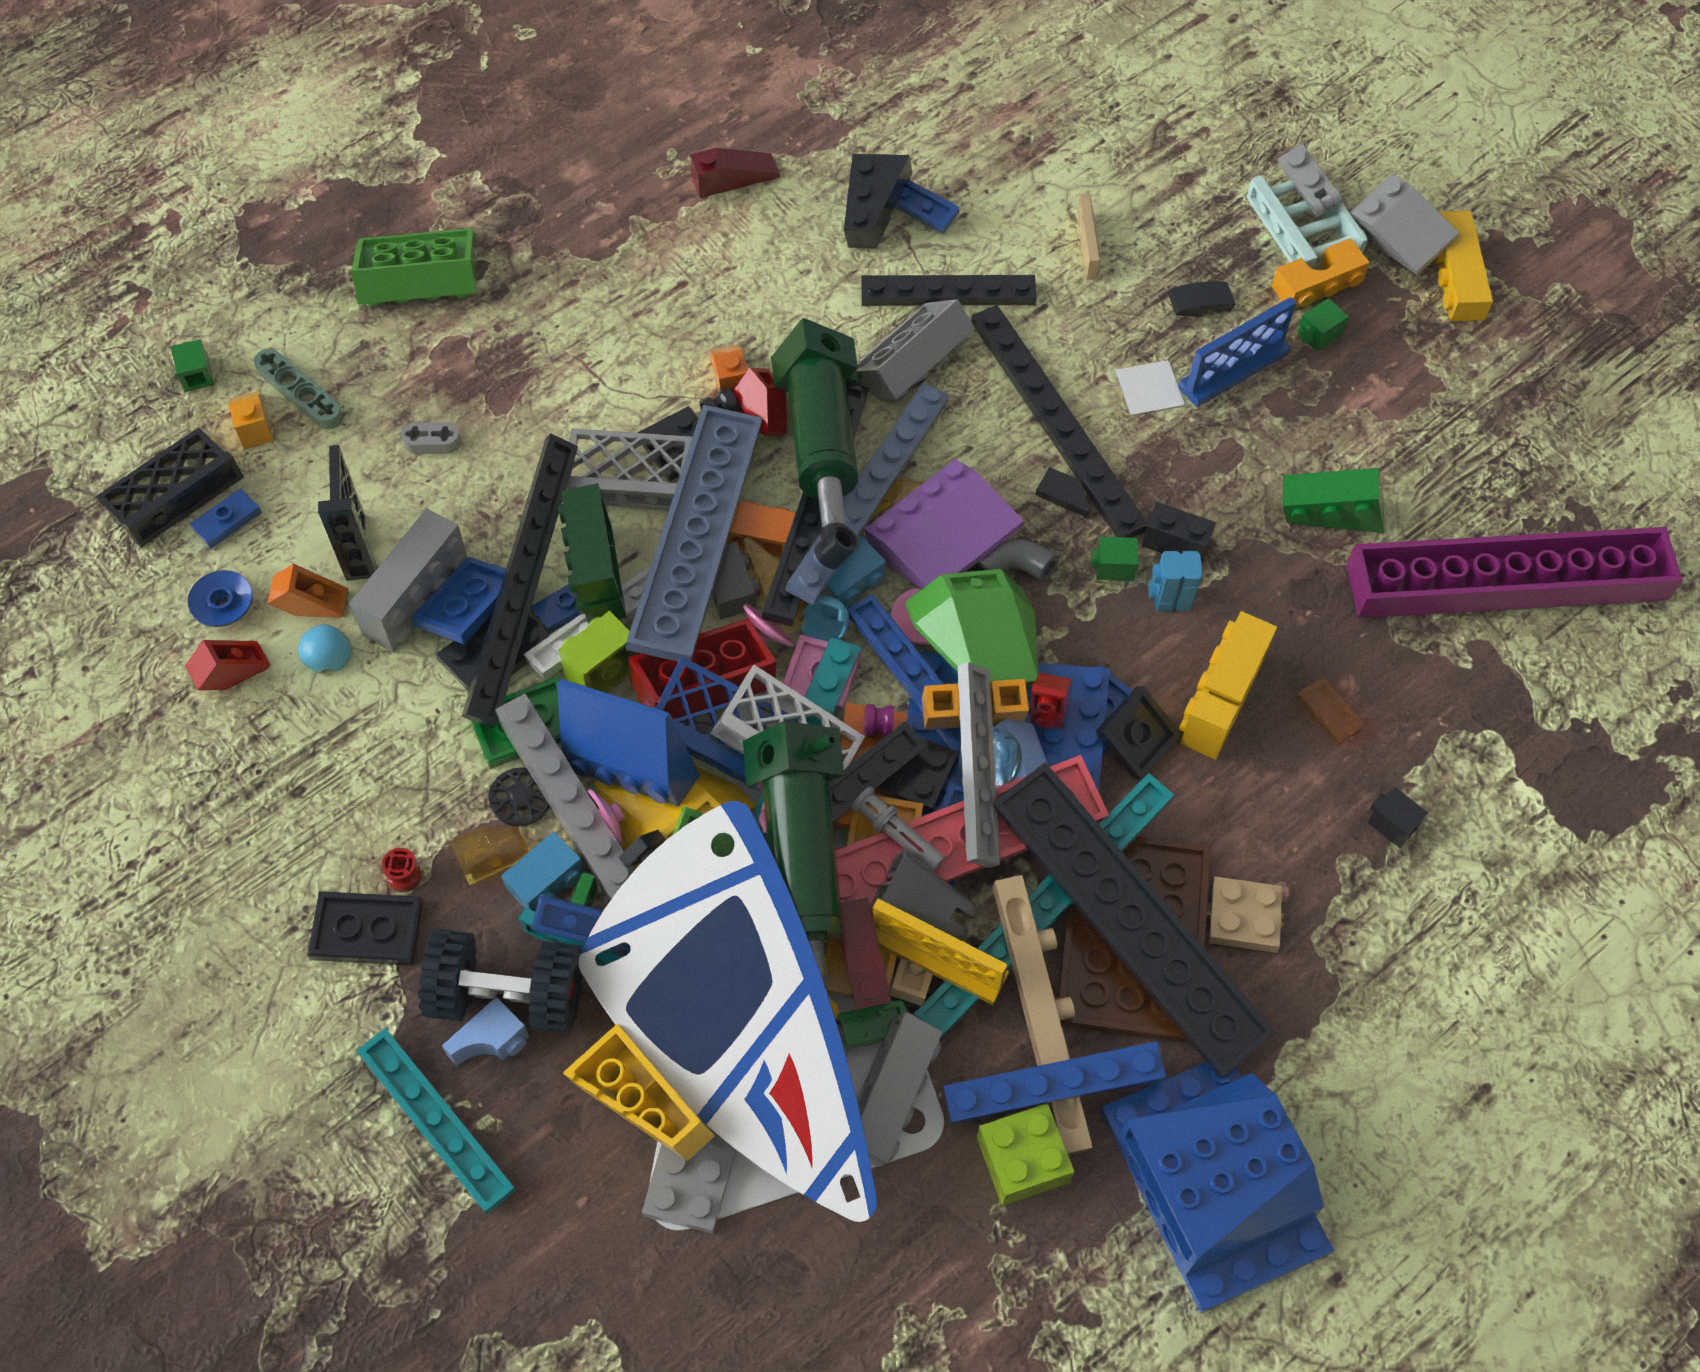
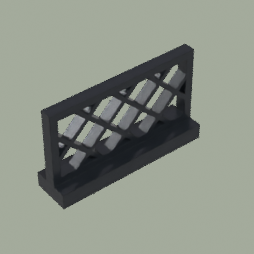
M198 427L98 494L96 498L141 548L244 478L234 457L228 451L224 452ZM199 440L203 442L201 450H189V447ZM206 458H215L205 465ZM198 459L196 466L184 467L185 460ZM169 460H177L175 467L163 468V465ZM190 475L179 483L180 476ZM160 476H172L170 484H158ZM151 477L149 485H137L138 481L142 478ZM146 493L144 501L132 502L134 494ZM155 493H163L153 500ZM125 494L123 502H109L117 495ZM130 510H138L127 518Z
M332 445L329 446L330 500L318 501V513L346 581L369 579L378 567L366 538L365 513L340 446Z

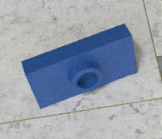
M240 488L191 522L190 526L211 549L262 512L259 506Z
M569 584L533 604L531 607L533 614L548 634L579 616L575 596H578V594L572 595Z

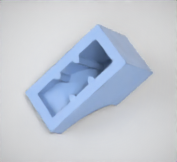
M495 997L446 1041L442 1047L456 1066L471 1057L484 1054L498 1056L503 1061L509 1055L514 1056L519 1053L525 1046L529 1035L525 1025Z

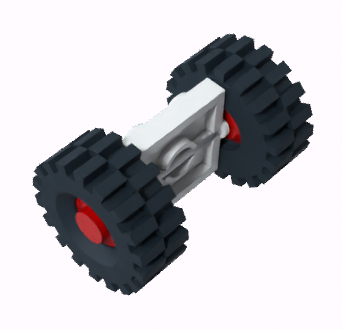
M445 929L433 930L432 936L428 939V947H425V958L421 964L422 974L419 977L420 990L418 992V999H421L419 1010H421L420 1014L422 1016L461 1021L462 1017L466 1014V1008L469 1006L470 995H475L477 998L494 999L498 993L504 994L503 998L509 999L512 1002L529 1004V1023H531L530 1028L532 1030L561 1034L570 1033L576 1019L579 994L582 988L581 979L583 975L579 968V956L582 951L581 945L544 941L537 953L538 959L535 960V971L531 979L474 972L477 958H475L477 946H475L476 938L474 934Z

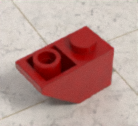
M749 367L732 392L737 399L740 410L744 414L762 417L760 434L764 436H784L787 433L786 391L774 387L773 373L770 369Z
M1039 673L1031 692L1032 723H1037L1040 727L1047 729L1054 727L1063 729L1072 693V679Z

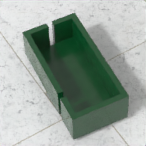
M595 483L561 491L563 504L558 505V512L561 523H566L565 528H561L565 547L569 546L568 551L564 552L568 570L573 571L572 575L568 576V582L572 595L578 594V596H575L579 615L585 614L588 624L594 618L602 617L608 611L618 620L627 618L612 524L599 484Z

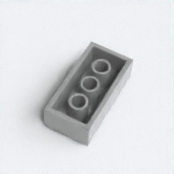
M426 508L349 603L363 636L392 652L400 644L407 641L414 627L411 616L468 558L458 524Z

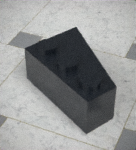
M852 154L844 222V234L848 248H877L891 219L890 215L896 203L901 199V192L907 180L909 181L913 174L909 155Z

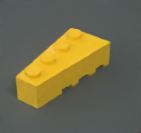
M618 1024L563 1072L580 1089L686 1161H689L715 1137L706 1124Z

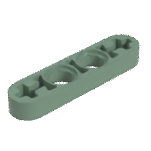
M264 349L258 352L254 363L259 375L319 427L333 429L340 425L343 420V414L336 400L278 351ZM267 362H269L270 364L275 363V366H276L277 370L274 371V368L271 367L269 364H266V363H267ZM287 376L296 377L295 382L290 385L281 384V381ZM306 393L316 394L315 398L311 401L304 402L300 400ZM322 406L323 409H324L327 413H329V414L333 413V414L330 415V416L327 415V414H324V415H323L322 412H321L320 407Z

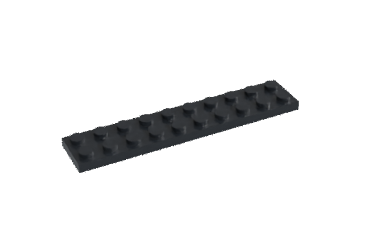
M1046 762L992 803L998 815L1219 1078L1226 1075L1276 1032Z

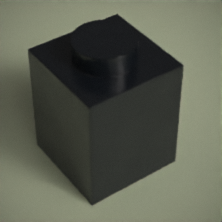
M1395 787L1388 796L1382 793L1371 805L1370 809L1374 813L1368 824L1398 848H1401L1420 827L1428 812Z

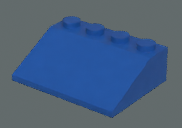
M560 679L557 683L561 747L575 774L579 776L588 775L597 778L605 785L614 784L623 787L631 794L636 795L640 793L651 797L660 804L667 802L679 807L700 775L670 714Z

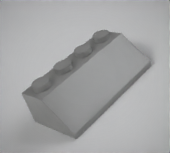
M959 300L924 303L857 362L858 369L855 372L862 376V381L859 385L870 388L869 392L879 400L898 401L904 398L909 393L908 389L914 383L924 380L929 375L928 371L933 366L943 363L948 358V353L953 348L963 345L968 340L967 336L975 330Z

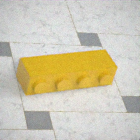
M1472 211L1439 212L1460 235L1459 238L1433 260L1439 269L1438 284L1440 287H1443V307L1445 310H1448L1450 321L1485 320L1493 299Z

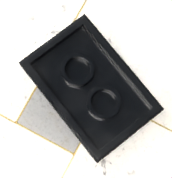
M319 891L307 957L309 960L413 965L423 906L422 897Z

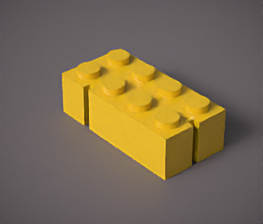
M1242 611L1236 622L1229 620L1222 635L1223 639L1220 645H1217L1210 659L1207 672L1204 671L1197 686L1198 690L1195 696L1191 697L1184 712L1185 716L1179 727V730L1184 732L1180 742L1181 745L1212 759H1217L1265 660L1277 626Z

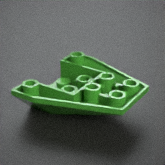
M1002 569L941 574L905 602V608L915 629L957 672L958 665L969 662L990 670V684L992 681L1025 679L1026 687L1033 686L1039 675L1035 611L1025 591Z

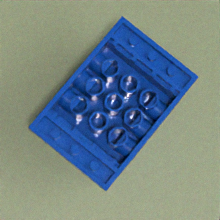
M1207 1062L1101 1107L1102 1117L1200 1313L1241 1296L1335 1251L1316 1217L1324 1208L1314 1163L1277 1095L1252 1073L1242 1077L1235 1066L1226 1075L1219 1078Z

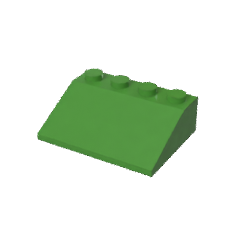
M473 228L358 239L351 270L358 305L379 306L384 302L390 301L403 304L420 298L434 301L442 298V296L451 295L457 298H464L470 296L471 293H476L477 276Z

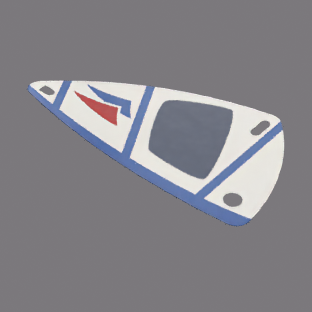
M739 801L726 802L703 814L667 839L629 876L613 896L593 927L580 953L579 968L614 1024H618L710 1129L760 1168L789 1187L852 1221L862 1222L874 1214L877 1207V1197L857 1097L828 994L792 897L751 810L747 805ZM719 833L730 834L735 842L734 850L726 857L716 856L711 849V842ZM623 942L630 945L631 950L627 956L605 966H598L596 964L595 958L598 953ZM845 1174H849L854 1178L860 1194V1198L848 1203L840 1185V1179Z

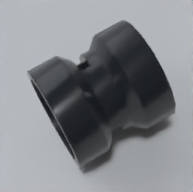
M729 388L718 391L717 396L713 398L706 397L699 402L700 410H702L703 405L740 413L737 399Z

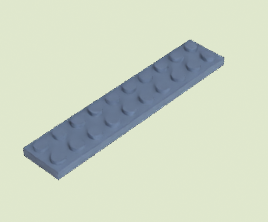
M707 405L702 406L628 635L626 650L679 661L683 656L692 661L756 447L762 417Z

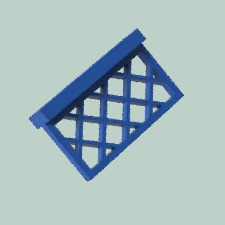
M1289 297L1196 350L1190 375L1180 380L1179 389L1196 407H1199L1287 356L1291 346L1285 341V337L1296 302Z
M682 656L655 709L663 711L668 700L679 697L685 716L677 719L672 718L689 754L746 784L744 756L739 754V751L726 747L725 742L717 738L718 742L709 738L714 736L711 733L703 735L697 732L692 719L693 717L709 713L714 728L718 722L714 711L728 707L734 697L733 694L737 692L739 686ZM684 668L696 673L699 687L683 691L679 677ZM704 678L712 683L705 684ZM718 685L725 689L729 702L713 707L707 688ZM676 686L678 693L671 695L674 687ZM701 690L707 709L691 714L685 695ZM745 693L743 694V696H742L741 699L746 698V694H745ZM766 701L756 703L760 719L774 716L770 703ZM736 706V708L733 711V715L741 719L738 708ZM762 709L770 714L764 716ZM781 710V714H782V715L789 714V713H787V712ZM798 719L787 720V721L797 722ZM684 720H687L688 726H686V725H684V724H682V723H680V722H681V721H684ZM767 724L762 725L763 730L768 729Z

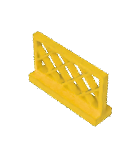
M879 898L873 906V922L879 947L991 1005L994 1004L1009 975V971L1006 970V963Z

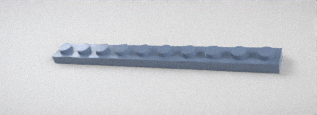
M923 382L858 477V483L854 490L844 498L846 526L854 531L857 537L860 536L946 406L950 395ZM821 534L787 582L785 591L812 605L815 604L837 571V569H829L823 566L815 556L814 549L821 541Z

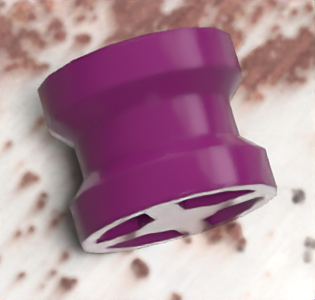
M866 704L863 722L864 736L871 737L874 734H881L883 738L893 731L894 706L886 705L884 708H876L874 704Z

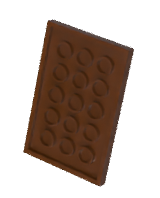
M1137 836L1123 851L1124 855L1200 944L1205 947L1211 846ZM1072 903L1068 907L1066 915L1058 999L1071 997L1075 1017L1061 1020V1026L1190 1043Z

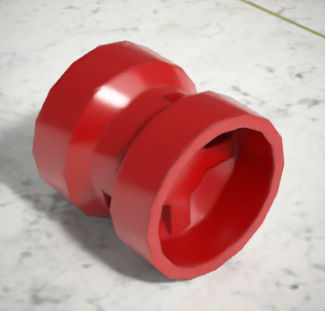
M395 848L384 856L382 870L394 890L409 892L419 885L422 879V871L414 854L409 849Z

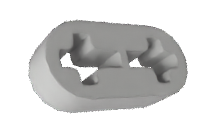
M415 422L406 425L401 431L404 448L410 453L447 454L456 451L461 444L459 431L452 423ZM415 435H420L417 437V441H411L415 438ZM445 435H450L447 441H442Z

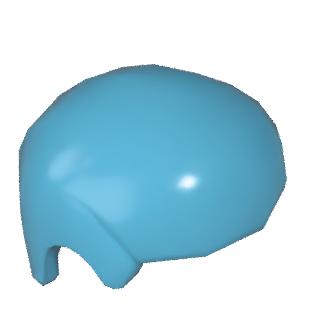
M828 595L819 596L814 605L807 603L801 613L804 615V622L801 627L803 634L829 642L831 637L841 640L847 632L850 623L848 610L845 608V605L839 599Z
M328 624L316 625L303 633L298 646L300 661L306 667L318 673L325 669L341 670L350 660L352 652L349 638L342 631Z

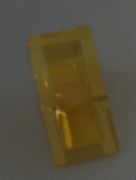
M517 826L480 827L449 841L468 885L516 864L529 853Z

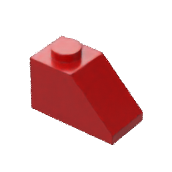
M202 640L185 667L198 690H227L267 670L271 664L258 641Z

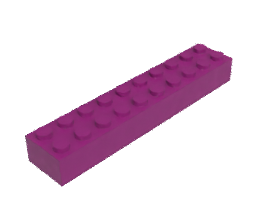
M1667 527L1355 544L1346 564L1358 618L1670 600L1683 582Z

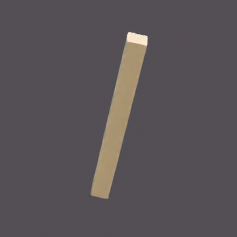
M1023 875L996 880L992 888L1037 1066L1069 1060L1060 1021L1075 1017L1074 1005L1070 996L1054 999L1042 953L1057 949L1053 928L1036 930ZM1080 1097L1048 1103L1067 1154H1075L1091 1149L1092 1143Z

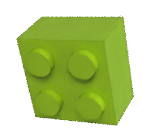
M610 611L602 617L594 618L586 629L578 635L566 639L558 649L567 681L608 693L629 676L628 657L637 655L638 652L626 650V642L630 631Z
M1048 1103L979 1126L977 1141L1002 1206L1071 1182L1075 1171Z

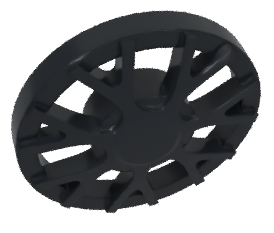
M524 767L513 768L503 772L494 780L489 790L488 799L491 811L497 819L507 825L527 826L540 820L550 808L541 791L533 792L531 787L537 784L532 776L527 784L520 783L521 775L531 776L528 769ZM511 777L515 784L507 787L503 781ZM495 792H505L507 798L494 800ZM534 798L545 802L541 809L532 805ZM509 804L512 810L505 816L500 810ZM528 809L530 817L519 819L518 811Z

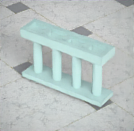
M1262 175L1251 179L1247 199L1289 262L1302 258L1310 268L1314 269L1317 259L1324 256L1327 247L1349 238L1364 253L1368 241L1367 235L1363 229H1360L1343 203L1336 207L1332 205L1325 209L1324 214L1327 218L1299 227L1295 225L1290 217L1310 211L1311 209L1307 203L1301 201L1285 207L1277 198L1297 190L1292 182L1287 181L1271 186L1267 184ZM1323 194L1322 196L1318 197V199H1321L1326 195ZM1331 228H1335L1341 239L1315 248L1310 246L1305 237Z

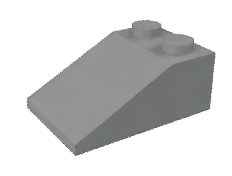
M1394 174L1389 176L1351 211V216L1360 229L1365 231L1369 243L1417 275L1460 237L1459 232L1414 187Z

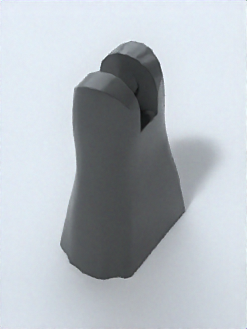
M906 849L901 850L893 859L885 878L891 881L882 882L872 901V909L879 898L963 941L968 930L951 920V917L955 911L967 918L975 919L979 909L968 897L939 877Z

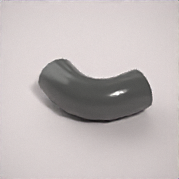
M1011 539L1001 543L973 565L971 569L972 571L1002 569L1005 573L1020 570L1029 573L1043 582L1053 574L1058 565L1059 556L1048 548L1030 540Z

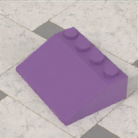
M955 459L865 527L864 531L868 543L886 560L888 567L920 589H923L941 574L966 572L1025 524L1024 520L975 470Z

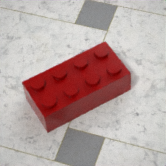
M749 618L700 633L692 662L739 687L753 665L776 678V660ZM642 653L628 657L631 687L641 704L655 708L678 661ZM684 668L679 677L683 691L699 687L696 673ZM754 677L750 683L753 695L767 691L766 685ZM704 678L705 684L712 683ZM718 685L707 688L713 707L729 702L724 688ZM676 686L674 687L671 695L678 693ZM701 690L685 695L691 714L707 709ZM679 697L667 701L663 711L668 712L671 718L677 719L685 716Z

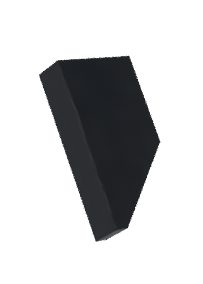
M1049 467L1037 487L1035 495L1084 517H1088L1090 507L1077 478Z

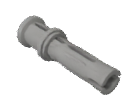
M871 786L866 788L852 804L851 811L854 813L859 812L873 824V830L880 833L884 831L903 849L912 853L935 872L946 856L937 851L919 833L897 816V808L893 805L888 806L874 794L875 789ZM870 804L879 811L878 814L869 808ZM893 823L897 828H892L890 824ZM905 833L910 839H912L917 845H919L924 850V853L920 852L915 846H913L908 840H906L902 836V834Z

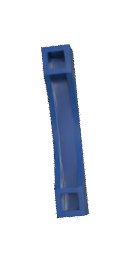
M1155 1041L945 1085L944 1094L951 1126L1046 1103L1159 1083L1166 1078L1158 1042Z

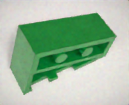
M1379 468L1283 475L1282 506L1286 523L1384 533V498Z

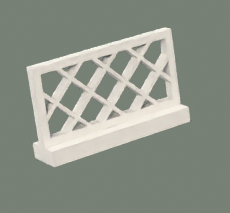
M756 665L751 667L722 717L711 732L712 735L744 755L743 740L764 731L762 725L776 722L779 724L793 719H798L799 723L807 724L805 717L815 716L821 720L822 726L840 728V734L853 741L849 749L842 750V757L845 756L843 759L844 769L851 763L865 737ZM754 677L766 685L768 695L753 696L750 683ZM745 693V694H746V698L741 699L742 696H743V694ZM787 698L792 701L796 713L782 715L777 699ZM770 701L774 716L760 719L756 703ZM748 704L753 720L744 722L732 714L736 706Z

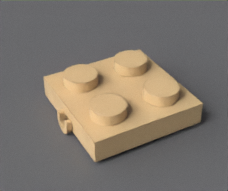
M1214 876L1211 884V902L1207 904L1206 917L1210 918L1208 943L1277 953L1280 948V930L1283 927L1282 918L1284 915L1281 913L1282 886Z

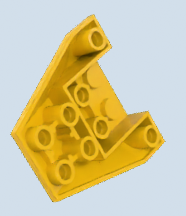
M697 766L696 769L700 777L679 807L667 802L660 804L651 797L640 793L636 795L631 794L623 787L614 784L605 785L599 780L594 783L598 794L609 805L616 802L625 817V820L620 823L624 850L639 836L657 829L666 840L669 839L674 833L683 807H689L705 814L726 802L739 801L747 805L753 814L757 805L735 784ZM638 863V864H636V865H633V867L635 868V870L638 868V866H639L641 863Z

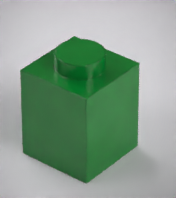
M1328 298L1302 315L1297 334L1304 343L1309 344L1317 352L1343 335L1349 316Z
M201 339L171 346L176 375L184 392L215 385L209 357Z
M1100 536L1097 549L1092 548L1091 567H1096V580L1134 581L1138 568V538Z

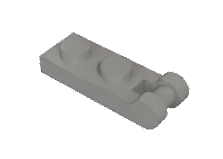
M1303 143L1277 158L1280 167L1316 217L1324 214L1325 209L1332 205L1336 207L1343 202L1337 188L1331 184ZM1323 194L1326 195L1323 198L1318 199V197L1322 196Z

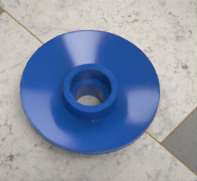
M229 570L214 571L201 577L192 586L188 594V608L194 619L209 627L227 626L240 620L248 612L253 600V591L247 579L241 574Z

